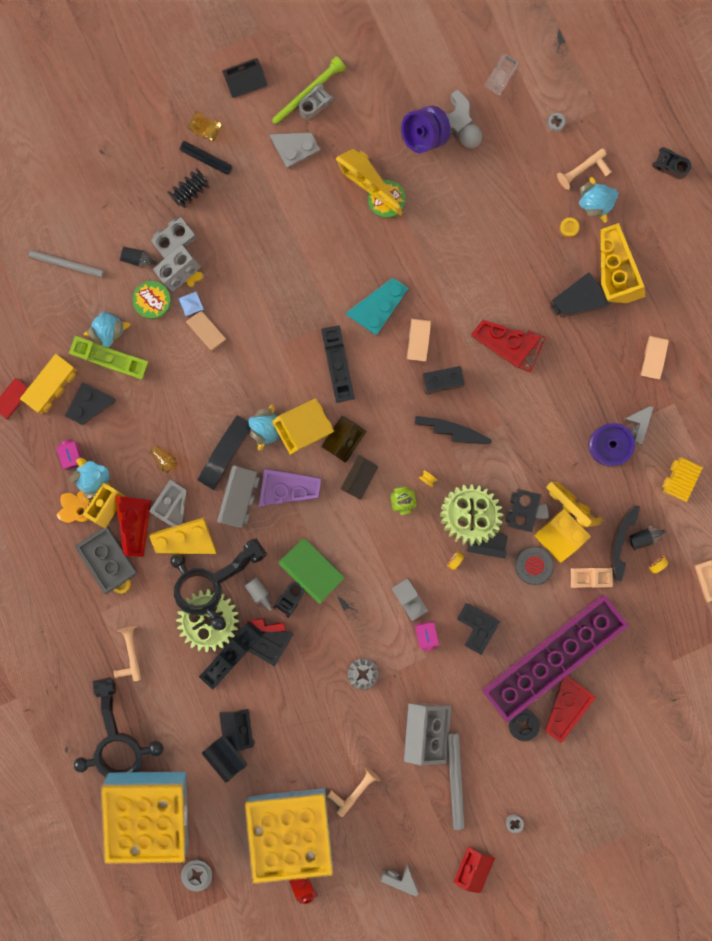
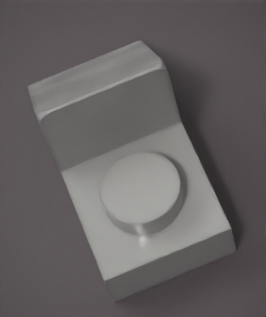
M649 406L623 419V421L637 425L631 431L636 445L643 443L654 407Z
M408 578L391 588L412 621L428 611Z
M408 863L401 877H399V873L393 870H383L380 876L381 882L417 897V886Z

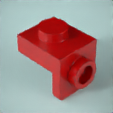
M310 877L289 879L295 899L300 904L311 903L318 896L313 888Z

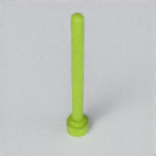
M337 56L331 60L329 68L273 117V123L278 124L300 105L301 100L318 84H323L334 73H341L345 70L346 66Z

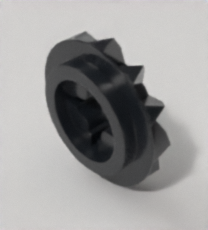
M523 710L509 721L508 726L514 738L520 741H529L538 734L540 723L534 713ZM525 720H527V725L531 728V730L526 728L520 730L521 726L517 721L524 722Z

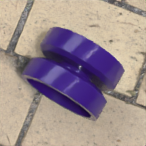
M431 105L411 111L404 116L401 124V133L408 148L416 153H424L443 146L449 139L451 127L445 112L439 107Z
M617 423L603 425L590 436L588 443L589 453L593 460L600 465L607 467L620 465L628 461L634 452V436L624 425ZM611 442L614 443V446L612 448L609 446V443Z

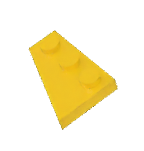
M550 482L546 487L550 491V496L555 500H559L568 513H573L577 517L576 521L581 526H599L603 522L600 516L595 518L590 514V508L587 505H583L580 502L577 503V498L559 482Z
M204 517L153 532L149 535L156 553L217 554V549Z

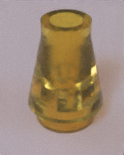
M158 445L150 451L162 472L170 473L177 466L176 458Z

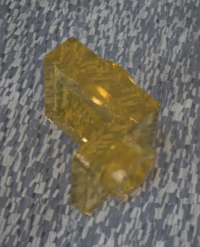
M196 111L190 120L188 128L196 136L214 142L222 125Z

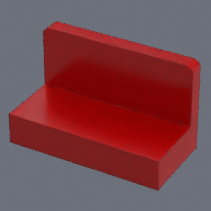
M468 847L453 883L468 892L481 893L495 857L483 854L473 847Z

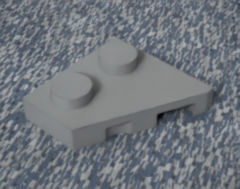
M312 133L270 135L287 169L320 152V148Z
M170 479L149 512L172 527L182 524L186 489Z

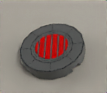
M540 547L526 548L516 558L515 570L517 575L527 584L537 585L544 583L553 573L554 564L552 557L546 550Z

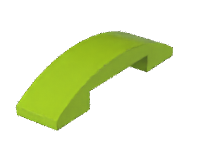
M78 336L74 337L69 354L141 380L148 361L104 347Z

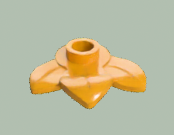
M80 490L77 495L72 493L61 495L60 502L63 509L56 515L61 521L72 523L74 521L85 522L89 520L83 514L79 515L82 509H84L85 513L90 503V500L84 496V492Z

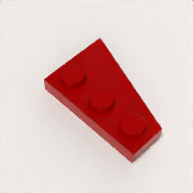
M482 320L471 334L472 338L516 368H519L541 338L540 336L525 334L520 330H511L503 325Z
M115 496L123 555L144 557L151 500Z
M568 675L565 676L561 681L545 731L562 743L596 697Z

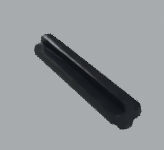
M183 141L180 145L181 152L226 175L231 173L232 165L186 141Z

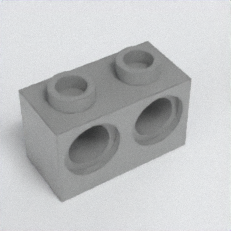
M181 217L173 219L169 222V227L163 231L159 230L153 235L151 242L164 259L181 244L186 248L197 239ZM178 229H185L183 236H176ZM169 240L170 245L167 248H162V241Z
M181 244L153 270L163 284L171 291H174L189 277L194 275L201 268V265L192 253Z

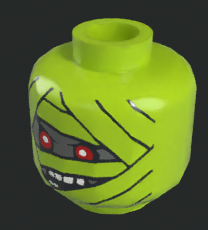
M409 486L394 489V492L390 495L392 509L395 512H400V515L412 513L411 509L417 506L415 492L413 489H409Z

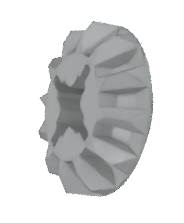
M358 659L350 665L348 679L351 685L357 689H368L376 683L378 669L372 661ZM357 668L361 669L362 671H365L369 668L366 674L369 680L363 677L357 680L358 676L360 675Z
M198 859L189 861L181 872L182 883L191 891L197 892L206 889L212 880L210 866L205 861ZM193 869L196 872H202L200 875L201 880L197 878L190 879L194 874Z

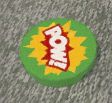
M382 180L400 205L401 210H403L406 202L403 188L392 180ZM370 193L368 194V204L374 214L381 218H393L398 215Z
M146 281L140 284L134 291L132 298L133 306L142 317L158 319L169 310L171 296L167 288L160 282Z

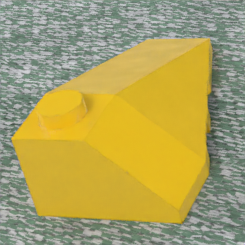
M352 149L336 158L342 174L398 215H402L403 212L400 205L364 152H357L355 149Z
M617 223L601 229V286L608 302L630 303L645 297V286L621 227Z

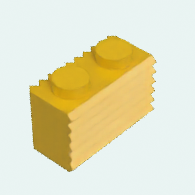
M683 457L678 458V460L675 459L670 467V470H672L670 477H666L663 482V493L681 502H687L703 467Z
M102 483L100 489L97 490L98 493H95L96 496L91 500L92 503H89V506H87L83 516L106 528L117 511L115 496H126L109 485Z

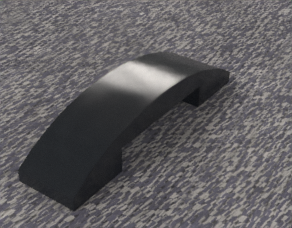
M340 325L323 328L321 331L336 403L355 400Z
M238 415L235 417L197 479L199 482L212 490L215 489L238 448L251 430L249 422Z
M632 506L624 514L614 533L610 557L613 577L617 581L622 582L626 563L619 561L627 525H636L640 506Z

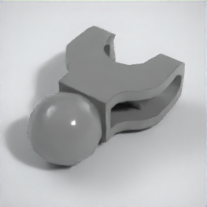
M455 90L451 93V101L456 109L452 113L446 114L451 127L450 133L454 134L457 138L459 137L464 147L473 149L482 142L483 133L478 126L472 124V119L469 116V101L459 90Z

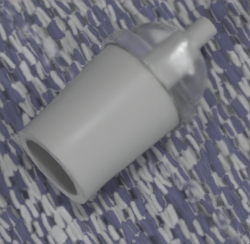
M257 577L247 582L244 586L254 600L255 605L260 608L267 607L271 611L272 594L268 592Z

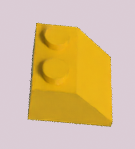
M560 509L533 535L560 563L577 551L591 537L565 509Z

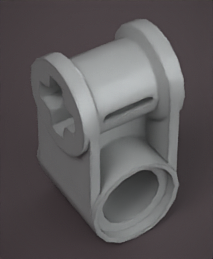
M322 83L318 84L300 102L299 112L305 120L313 119L334 100V96L326 92ZM305 106H311L313 110L310 112H306L303 110V108Z

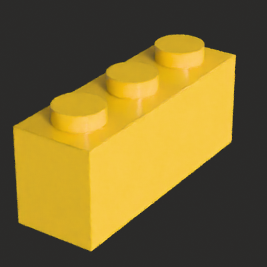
M55 354L20 399L37 413H47L53 405L52 401L56 397L59 398L65 389L63 387L67 382H72L76 377L75 372L77 369L61 356Z

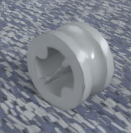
M560 113L552 114L547 121L549 129L552 131L561 130L565 125L564 116ZM554 117H556L557 120H561V123H559V127H556L555 124L551 123V121L554 120Z
M512 814L506 819V827L510 832L519 833L522 831L524 823L519 815ZM518 819L519 826H514L513 828H511L510 826L512 825L510 821H516Z

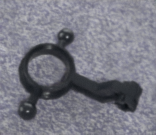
M258 539L249 540L243 546L244 550L238 554L231 564L214 574L203 568L188 570L184 565V556L178 553L174 554L170 559V564L174 568L179 569L182 574L174 586V599L177 606L183 612L192 616L208 614L211 618V627L217 631L222 630L226 625V621L222 616L217 615L214 610L222 596L220 584L244 570L250 561L253 564L258 563L267 556V552ZM194 576H202L209 579L215 588L212 599L201 606L188 604L181 596L183 583Z
M113 677L94 680L93 692L96 698L101 697V713L108 736L103 738L97 745L94 758L87 760L79 757L74 761L73 768L78 773H83L88 767L96 766L98 772L105 778L108 773L138 772L142 763V756L147 754L159 756L163 753L164 746L159 741H153L149 746L142 748L131 735L119 733L113 713V694H116L115 680ZM113 741L127 743L135 753V763L125 770L113 769L103 759V748Z

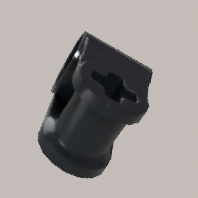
M661 147L659 150L660 154L656 162H653L652 167L676 179L686 177L691 170L690 160L674 153L668 148ZM677 165H683L685 171H679Z
M293 581L285 592L281 594L273 608L279 609L289 618L304 595L305 589L297 581ZM293 585H298L301 588L299 595H294L291 592Z

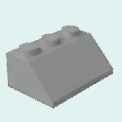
M232 466L217 522L243 528L244 525L248 524L250 514H247L249 506H253L255 496L252 495L253 489L258 487L260 477H257V472Z
M409 703L404 762L420 766L447 764L451 705Z

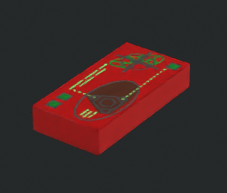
M528 330V335L541 337L519 366L520 369L531 373L546 337Z

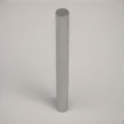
M33 250L29 252V257L101 278L104 275V270Z

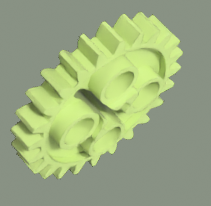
M473 484L470 485L469 489L463 485L461 491L456 487L455 494L450 491L449 498L445 497V504L441 506V509L444 511L440 513V516L445 518L442 519L441 524H447L444 531L450 530L449 537L455 535L456 542L462 539L463 545L466 541H469L470 546L473 545L474 541L480 545L482 540L487 543L489 537L494 538V532L498 533L500 529L498 526L502 524V521L499 519L503 517V514L498 512L501 511L502 506H496L499 500H492L494 494L487 495V488L482 492L480 485L477 489H474ZM470 499L473 500V506H472V516H474V518H473V520H472L473 531L470 530V524H471V514H469V512H470V510H471ZM458 503L465 504L466 508H460ZM477 504H483L485 509L478 508ZM458 521L465 522L466 527L460 526ZM477 522H483L486 527H479Z
M209 589L206 595H204L202 590H199L198 597L192 593L193 599L186 598V601L193 606H201L208 603L213 595H211ZM222 594L215 611L216 613L223 612L221 616L226 621V627L223 630H214L208 624L193 630L194 626L204 622V617H209V615H202L198 622L193 623L190 620V614L183 611L177 612L179 615H182V618L176 619L177 622L182 623L177 629H183L184 631L180 634V637L186 636L185 643L191 641V648L198 645V651H201L202 647H205L206 652L209 651L210 647L216 651V645L223 649V642L229 643L228 637H235L232 630H238L234 623H238L239 620L234 619V616L239 613L232 611L236 606H229L231 599L229 598L225 601V594ZM203 628L209 631V637L205 640L199 637V632Z

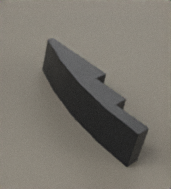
M415 416L414 425L433 426V434L452 435V442L491 444V439L459 424L436 418Z
M248 621L199 678L213 690L263 633Z

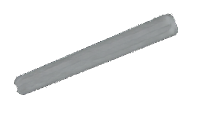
M450 733L448 734L453 829L462 830L465 826L459 734Z

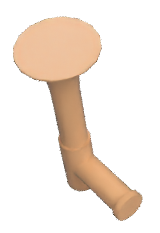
M600 149L569 173H557L560 184L565 189H570V182L595 163L604 173V176H608L612 171L602 159L607 155L606 151Z
M137 626L117 630L125 638L130 668L114 670L115 679L132 675L133 681L141 680L133 642V631Z
M365 767L366 775L345 801L335 794L333 790L327 795L340 807L336 811L339 816L343 817L370 783L381 781L379 776L371 769Z

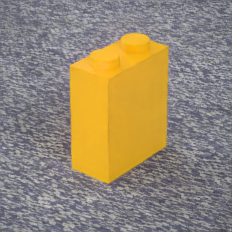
M316 398L279 415L272 421L290 455L326 438L334 432L331 422L326 418L323 408Z

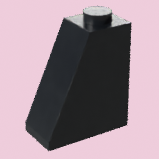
M587 273L550 302L552 305L550 308L556 316L559 315L563 318L604 309L612 304V302L607 301L604 291L591 274Z

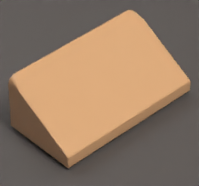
M202 311L186 321L212 352L226 340Z

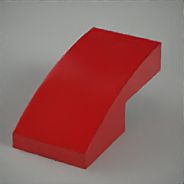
M265 618L250 620L256 628L263 632L286 630L285 622L266 625Z

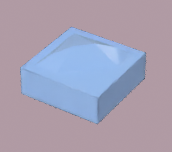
M197 292L179 298L186 317L204 310Z

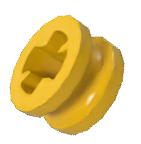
M425 470L423 471V476H419L420 480L432 488L434 486L433 482L438 481V479Z

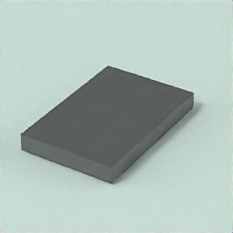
M109 526L100 529L75 546L105 595L138 574L128 556L123 555V548Z

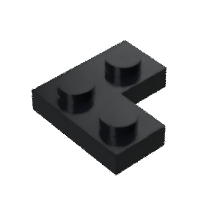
M465 603L457 617V620L473 628L464 646L482 655L500 621L468 603Z

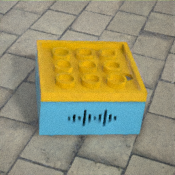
M186 772L108 773L102 787L105 863L185 862L189 845Z
M325 788L248 796L245 805L253 883L332 875L333 861Z

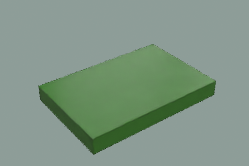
M305 538L278 563L319 604L345 578Z

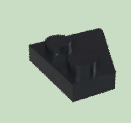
M82 382L65 417L84 425L91 418L100 414L106 407L115 403L116 400Z
M261 631L263 635L248 651L275 666L293 636L292 632Z

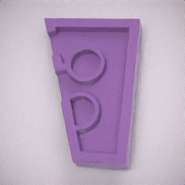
M265 468L259 507L318 498L322 478Z

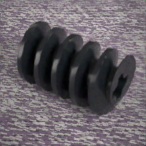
M196 167L197 174L191 171V179L185 176V183L178 182L180 189L173 186L174 194L170 191L167 192L179 207L182 206L186 209L185 201L192 204L191 196L197 199V191L203 194V186L208 189L210 188L207 179Z

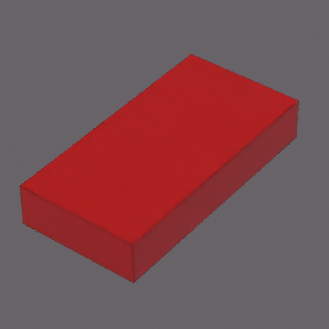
M16 377L0 396V415L5 419H9L21 404L22 400L20 398L29 388Z

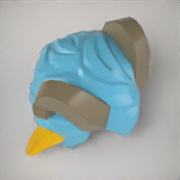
M590 177V181L580 188L581 199L579 205L586 211L588 216H597L606 223L608 221L607 213L613 209L618 198V192L609 186L597 184L595 179Z
M103 311L93 320L91 327L84 333V336H89L96 343H102L104 347H109L115 340L119 339L123 330L131 324L121 322L115 315Z
M273 404L268 409L258 410L255 416H251L248 420L251 428L250 436L257 441L259 451L263 449L265 444L280 439V435L272 423L277 418L274 414Z
M78 458L76 461L79 467L73 472L69 481L71 484L76 482L77 488L84 492V496L89 500H93V497L96 496L95 493H98L97 490L100 489L102 483L110 486L108 483L110 480L109 470L105 466H100L93 461L87 462L83 458Z

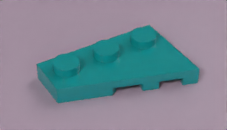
M392 278L345 313V315L377 336L409 288Z

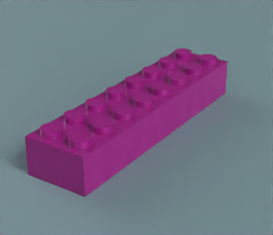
M600 594L481 690L508 723L629 625L608 598Z

